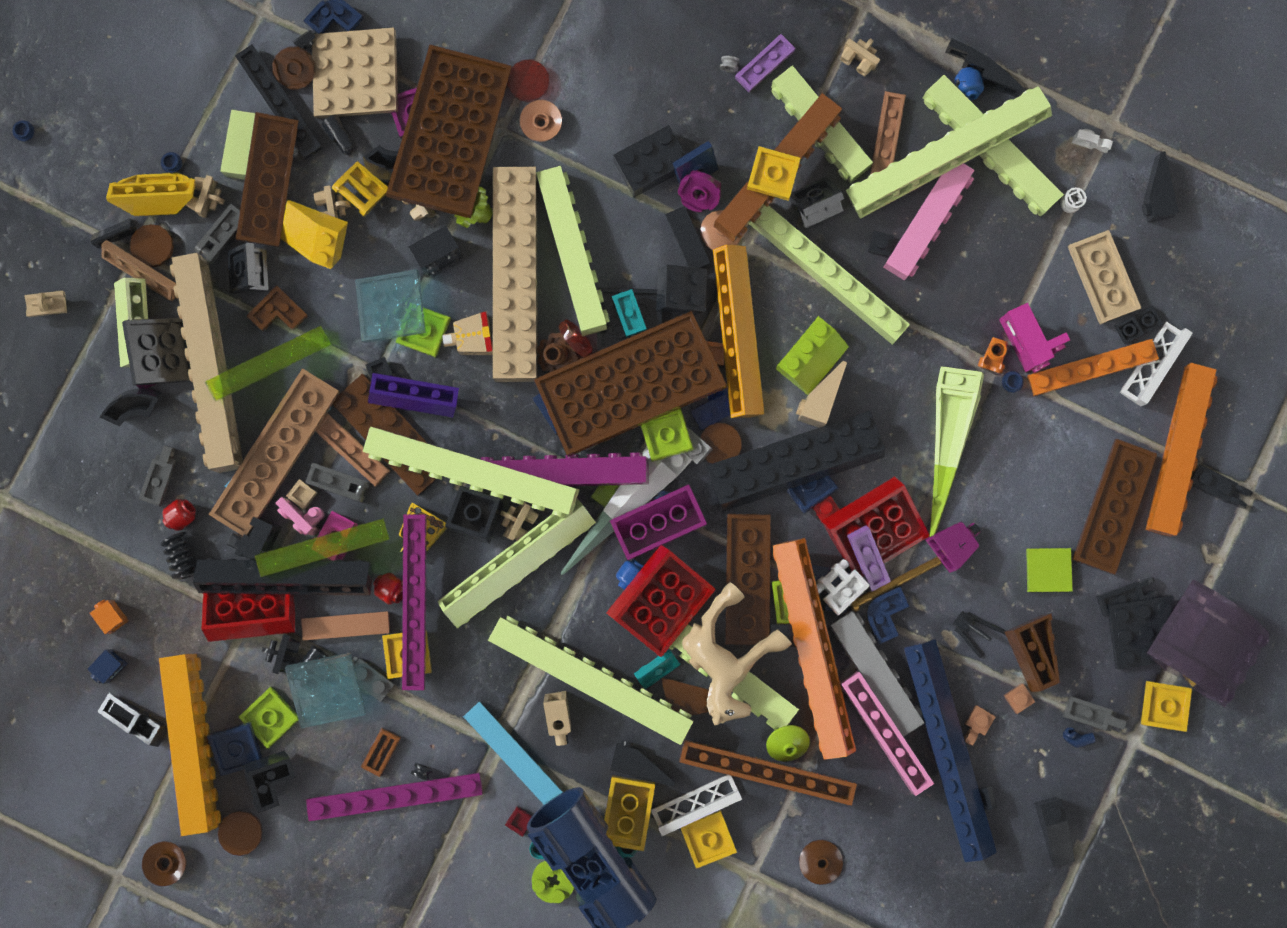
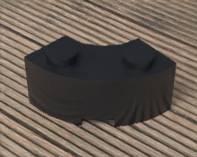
M379 145L363 156L365 168L380 181L389 183L398 151L387 150Z
M148 388L125 391L108 404L99 418L120 427L131 416L143 415L150 417L162 392Z

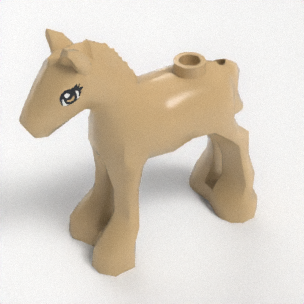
M732 583L727 584L721 594L715 597L711 607L701 618L702 626L694 623L691 632L682 641L683 649L691 657L688 662L696 670L702 668L712 678L708 691L707 708L709 714L713 717L714 725L750 716V705L732 698L733 689L745 679L755 662L764 654L783 651L792 645L789 639L778 630L773 631L767 638L759 641L746 655L739 659L730 651L716 644L715 623L719 614L725 607L735 605L745 598L743 593Z

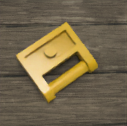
M357 161L333 184L331 189L343 195L365 217L386 195L388 187ZM348 182L369 201L364 203L344 185Z

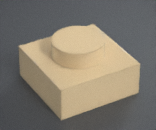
M299 479L286 497L305 510L317 492Z

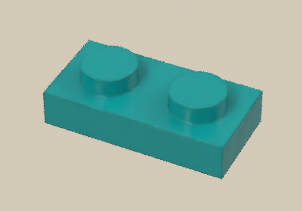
M630 289L612 296L626 337L646 331L647 329L633 290Z
M668 649L662 657L657 656L650 663L642 666L634 675L646 690L680 666V663L671 650Z

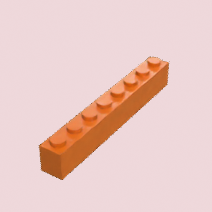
M1194 363L1184 367L1147 520L1146 531L1172 537L1177 536V533H1180L1183 521H1181V516L1188 504L1186 495L1187 491L1191 490L1193 483L1191 475L1192 471L1196 469L1198 462L1196 458L1197 450L1202 446L1203 439L1200 437L1202 430L1207 425L1208 419L1205 416L1207 409L1212 404V397L1210 395L1217 383V376H1215L1217 369Z

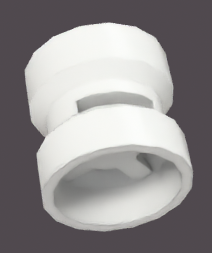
M1071 188L1062 196L1060 201L1061 208L1067 213L1077 212L1086 202V193L1080 188Z

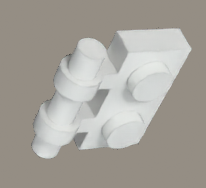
M844 559L838 564L835 563L831 567V571L825 577L822 576L818 579L816 584L819 594L823 590L829 593L823 600L837 616L870 586L856 570H853L850 574L845 571L849 563ZM838 576L842 582L834 587L831 582Z

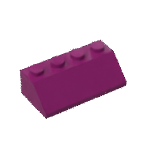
M689 485L610 520L628 561L707 525Z

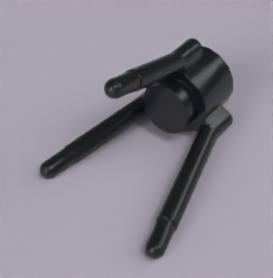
M962 611L953 622V625L956 626L955 631L962 636L977 656L982 658L983 655L964 631L968 633L972 629L980 636L991 641L992 638L975 626L976 622L1002 634H1005L1006 630L974 616L969 611L967 613Z

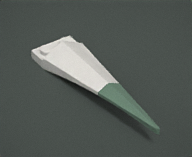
M646 447L642 453L643 456L649 458V484L619 486L596 520V523L562 570L561 575H564L614 532L610 520L645 505L672 482L692 459L683 453L651 462Z

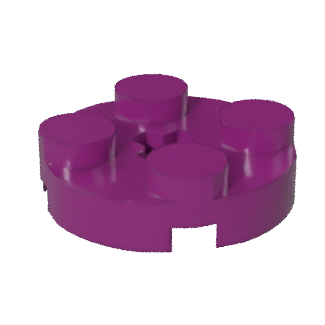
M693 170L681 180L678 195L680 194L682 204L692 211L712 210L719 203L721 183L706 173ZM697 190H702L704 193L698 195L696 192Z

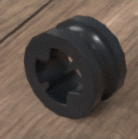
M415 763V770H412L411 774L429 781L428 775L433 770L425 765Z

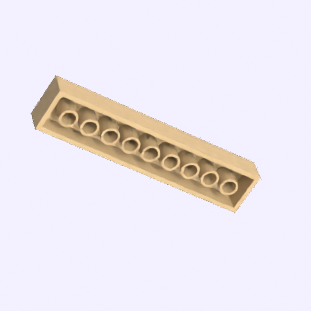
M493 167V379L495 382H535L534 379L538 378L536 167Z
M198 253L172 257L173 264L170 265V270L176 280L174 293L176 298H179L180 306L177 307L178 315L183 320L184 327H181V334L187 343L185 356L187 361H190L191 369L188 370L190 381L194 384L192 398L198 407V411L195 414L197 423L201 425L202 430L199 433L201 445H204L205 454H203L204 465L209 470L217 473L238 470L243 462L209 263Z

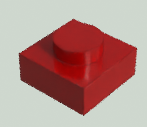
M831 496L812 508L821 523L822 520L839 511Z

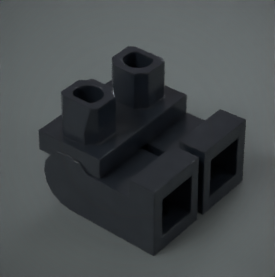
M253 516L250 525L254 526L252 534H244L242 536L232 533L227 545L235 548L234 554L240 557L260 560L269 555L282 527L264 518Z

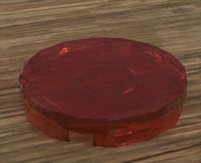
M531 59L522 60L511 68L508 87L518 100L533 102L546 94L549 87V74L546 68L538 61Z
M569 319L562 321L559 324V330L566 342L580 356H589L593 348L588 338L580 334V329L574 322Z

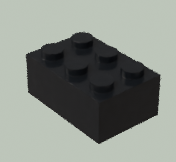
M668 125L613 155V162L634 198L675 176L672 163L686 154Z

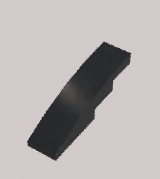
M951 38L945 53L964 60L961 68L972 67L980 71L985 86L1016 98L1020 95L1023 87L1005 69L976 49Z

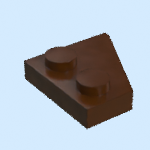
M662 678L666 701L672 704L671 709L676 712L682 709L691 715L709 712L707 708L708 689Z

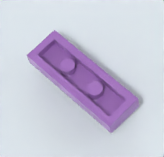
M780 34L737 73L735 79L750 93L795 52V48Z
M866 525L848 534V539L865 580L870 585L869 589L874 591L891 582L870 528Z

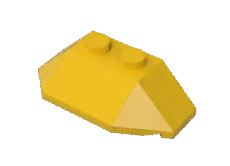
M180 173L134 175L119 182L110 183L106 199L111 204L133 216L177 214L193 198L196 182L195 179L188 178Z

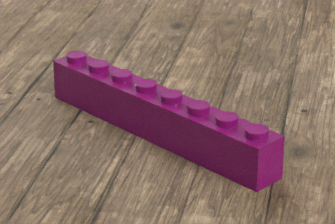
M610 453L608 457H600V454H587V458H579V455H572L570 457L566 455L565 459H557V455H545L544 459H536V456H523V460H515V457L505 456L502 457V460L494 461L493 457H481L483 461L569 487L649 484V458L643 456V453H630V457H621L620 453Z

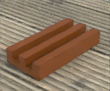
M381 728L361 768L381 777L401 737ZM383 735H386L387 738L384 741L372 766H368V763L372 758ZM393 739L394 742L390 750L388 751L381 767L377 771L376 767L383 753L385 752L390 740Z

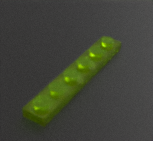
M319 326L205 381V385L216 402L329 347L331 343L322 327Z
M384 518L261 553L255 555L260 576L263 577L389 540Z

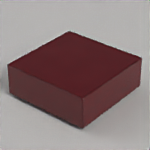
M517 806L505 826L523 837L527 832V824L532 815Z

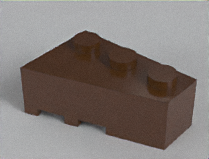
M1052 613L1040 615L1005 631V635L1031 692L1043 691L1060 683L1057 655H1055L1053 644L1055 638L1051 627Z

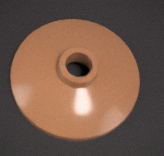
M536 100L529 103L523 109L520 115V126L523 133L529 139L545 142L551 140L559 133L562 126V116L559 109L553 103L546 100ZM540 120L545 121V125L539 126L538 122Z
M723 210L710 213L701 224L700 234L702 241L711 250L724 245H738L741 240L737 238L733 243L713 227L715 220Z

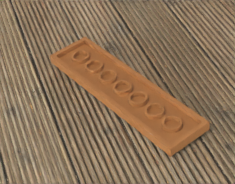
M302 368L209 515L242 536L250 534L254 526L250 525L253 516L261 517L340 391Z

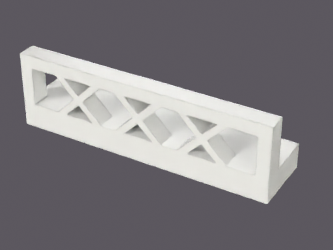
M1165 322L1153 340L1155 348H1162V359L1137 366L1120 393L1139 406L1148 404L1191 337L1192 332L1186 328L1180 331L1170 323ZM1166 329L1177 335L1173 342L1165 343L1163 334ZM1150 365L1152 375L1142 379L1141 368ZM1139 382L1141 392L1136 397L1127 390L1131 384Z
M725 775L651 809V812L661 835L664 836L738 802L742 798L732 776ZM729 780L733 791L726 795L717 792L719 784ZM716 785L715 790L709 789ZM704 790L713 793L711 801L706 804L697 801L700 792ZM696 795L695 800L689 798ZM715 795L721 796V797H719V798H717V799L714 800ZM683 800L693 802L691 810L687 813L677 810L679 803ZM676 804L675 809L671 808L670 806ZM663 809L673 811L671 820L662 824L657 812ZM676 813L681 814L680 816L674 818Z

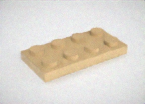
M1109 230L1068 246L1099 324L1141 309Z

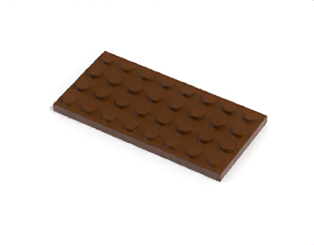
M429 44L386 197L471 219L509 80L511 65Z
M692 311L534 379L567 457L727 388Z

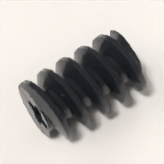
M186 532L173 534L160 543L162 547H167L163 553L164 555H170L166 562L173 563L169 566V570L176 571L171 576L175 580L187 579L195 574L192 569L197 564H190V561L195 557L194 555H187L192 548L184 547L189 542V539L181 538L187 534Z

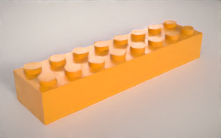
M197 654L159 658L181 836L206 833L219 827L221 814L216 808L218 791L214 788L213 784L215 769L211 766L210 761L213 753L207 738L210 728L209 724L205 722L207 705L202 699L204 683L199 675L201 660L199 657L197 658Z

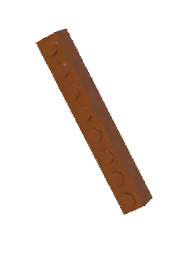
M822 93L774 151L799 157L800 162L804 158L809 159L815 151L813 148L817 142L821 144L827 137L828 133L826 131L830 126L834 128L841 120L839 115L842 108ZM799 162V166H798L797 172L799 171V169H800L801 166H802V165L800 164V162ZM748 182L718 216L713 226L733 243L737 238L742 239L749 230L747 228L751 221L755 223L761 216L760 210L764 205L768 207L775 199L773 196L748 190Z
M684 739L679 759L680 763L851 806L857 786L853 781Z

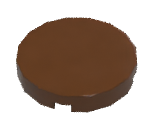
M289 46L282 49L275 56L272 63L273 74L276 80L286 86V88L301 89L313 80L315 62L305 49L298 46Z
M144 225L137 229L131 237V254L149 267L163 265L173 254V238L167 230L159 225Z
M716 423L708 426L700 437L712 448V451L705 458L711 464L737 456L741 451L739 433L732 426L725 423Z
M237 811L229 814L223 819L218 830L219 843L223 849L237 856L246 855L255 850L262 841L263 836L261 822L257 816L247 811Z

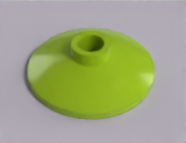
M794 725L783 726L771 733L767 739L766 748L769 755L775 760L783 762L793 761L807 751L810 739L807 732L801 727Z

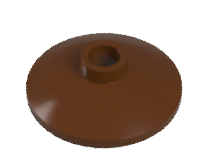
M815 840L803 848L799 857V866L807 880L814 884L823 885L831 883L840 875L843 867V858L841 852L833 843L826 840ZM823 859L826 861L824 867L818 866L819 860Z
M162 841L153 844L146 850L142 858L144 876L149 882L157 886H169L176 883L183 876L186 869L184 852L178 845L172 842ZM164 859L169 860L170 864L168 867L164 866Z

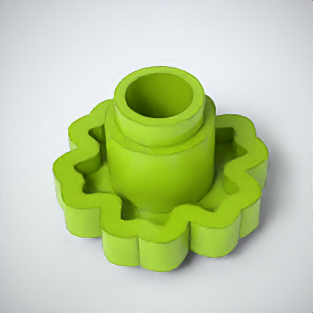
M479 186L471 219L454 215L457 218V224L468 228L476 222L487 223L491 219L493 209L487 203L488 196L485 195V189Z

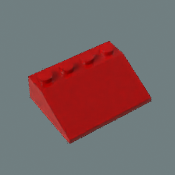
M895 476L822 520L825 529L842 558L849 563L850 571L856 570L862 577L864 575L848 539V534L867 525L870 528L884 564L930 536L905 485Z
M660 545L606 613L658 656L662 657L716 589L669 549Z
M203 593L201 630L208 642L295 632L294 594Z

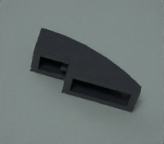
M108 693L98 710V713L128 734L135 735L149 746L159 747L168 732L166 725L111 693Z

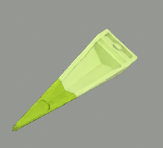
M941 367L936 391V444L930 536L937 532L981 398L980 393L984 379L983 372Z

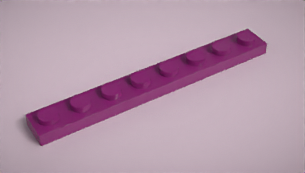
M403 514L402 690H425L427 515Z
M479 772L306 799L308 820L315 821L483 795Z

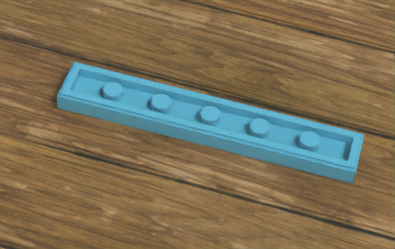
M480 701L463 716L543 804H546L563 792Z

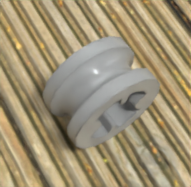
M734 56L721 57L723 64H720L721 70L725 72L738 71L739 58Z

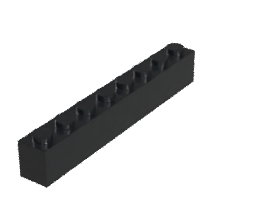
M208 558L206 560H197L193 584L198 593L370 595L373 570L370 562L363 560L350 562L343 560L301 561L293 559L291 561H280L278 559H271L267 561L257 559L216 560Z

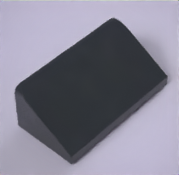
M130 218L94 233L91 236L90 242L100 249L102 248V243L106 240L114 243L133 235L136 228Z

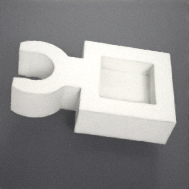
M1079 129L1074 135L1072 143L1089 149L1096 148L1101 152L1107 153L1111 149L1113 141L1099 138L1100 136L1094 134L1092 130Z

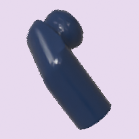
M1072 727L1066 728L1063 732L1065 741L1076 748L1096 742L1092 732L1080 735Z

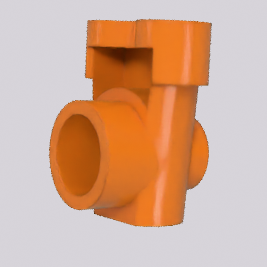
M993 337L984 357H980L978 367L1002 374L1005 367L1003 360L1007 352L1008 342ZM994 346L1000 347L998 354L993 353L992 348Z

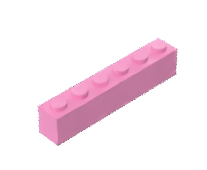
M963 163L940 176L883 268L904 281L908 276L913 277L919 267L916 265L919 258L924 259L930 250L927 245L931 240L935 242L941 232L938 229L941 223L946 224L952 215L949 212L952 205L957 207L963 197L960 194L962 189H968L974 180L971 177L974 169Z
M856 671L841 681V688L910 792L917 796L934 784L861 673Z

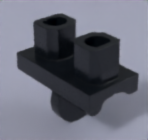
M283 634L278 650H276L277 641L271 640L269 648L262 647L261 650L267 653L265 659L267 662L272 663L273 656L277 655L272 673L279 674V672L292 673L295 662L283 659L285 651L297 654L300 646L299 641L290 638L288 634Z

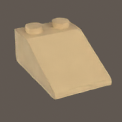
M842 361L805 400H801L796 412L799 415L798 421L818 428L827 424L847 362Z

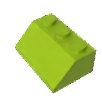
M818 316L777 365L776 370L805 394L809 395L849 346L834 328Z

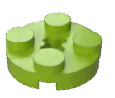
M545 860L536 866L532 874V889L545 902L561 903L574 890L573 885L561 869L552 871ZM555 874L558 876L557 880L560 881V883L558 885L554 884V886L549 885L550 881L547 880V878L549 876L553 877Z

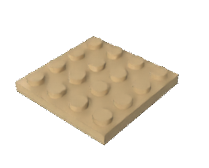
M394 28L314 34L316 38L313 39L312 58L315 62V74L313 77L315 118H328L335 114L338 117L398 112L396 30Z

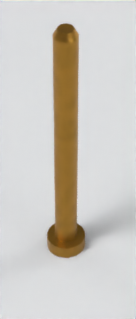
M935 557L898 576L874 591H869L856 598L850 604L854 612L859 611V606L939 566L942 562L938 557Z

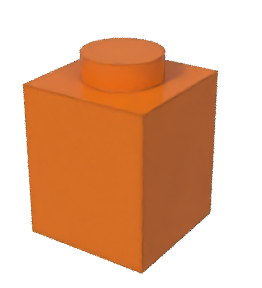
M104 599L94 606L95 610L90 613L104 634H112L129 622L114 600L106 601Z

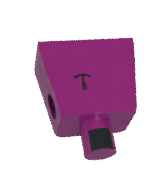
M958 522L925 540L948 572L951 573L958 570L979 547L974 537L980 534L981 531L975 523H971L966 527L963 522Z

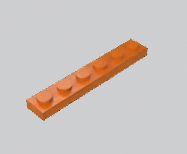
M1149 339L1028 375L1027 378L1033 396H1038L1154 362L1159 357L1153 339Z

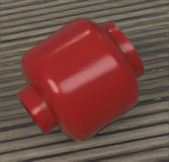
M176 499L163 509V523L168 529L181 531L195 520L196 510L188 500Z
M385 573L375 579L373 585L375 586L374 594L376 597L388 605L397 604L402 601L403 580L393 573Z

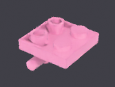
M281 497L276 502L280 507L277 511L285 519L292 520L295 523L293 527L301 535L315 536L320 531L316 525L325 517V513L321 508H310L304 514L289 499Z

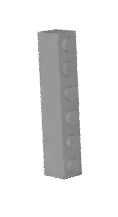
M851 611L828 626L904 737L924 724L922 711L917 705L913 706L909 700L912 698L910 692L906 687L902 688L898 682L900 680L899 675L894 668L889 669L886 664L888 661L886 655L882 650H877L874 645L876 643L875 638L870 631L866 633L862 627L865 623L861 616Z

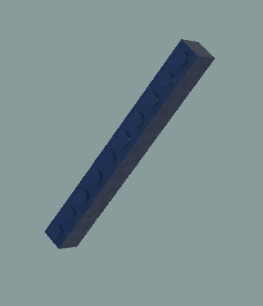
M936 639L920 642L905 647V654L964 861H981L996 854L997 851Z

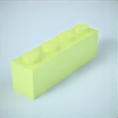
M123 278L114 283L120 367H130L122 322L124 320L148 319L146 282L142 278Z

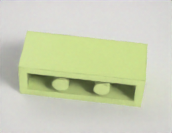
M231 110L220 170L225 177L245 180L255 113Z

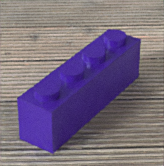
M373 373L368 403L453 418L459 388Z

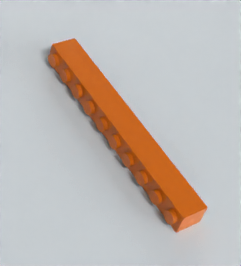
M806 539L782 542L773 546V557L777 563L779 581L782 583L783 599L788 608V620L792 625L794 633L793 640L799 654L798 661L804 675V686L809 696V707L813 712L814 728L819 737V749L824 759L847 757L856 751Z

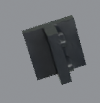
M827 177L796 190L790 195V200L797 207L804 228H808L843 211L841 200L844 197L842 191Z
M244 243L228 251L230 294H239L243 291H268L266 248H254V243Z

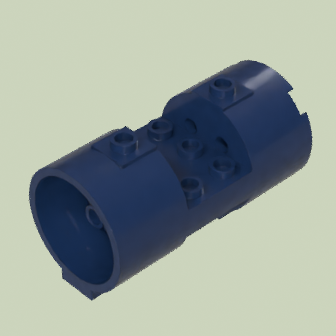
M576 787L562 792L544 804L531 817L527 824V830L530 832L528 834L529 838L552 871L561 869L577 891L578 908L592 928H626V926L633 924L636 920L641 922L650 913L657 900L653 890L629 857L623 858L613 846L612 841L606 835L608 830L607 823L582 788Z

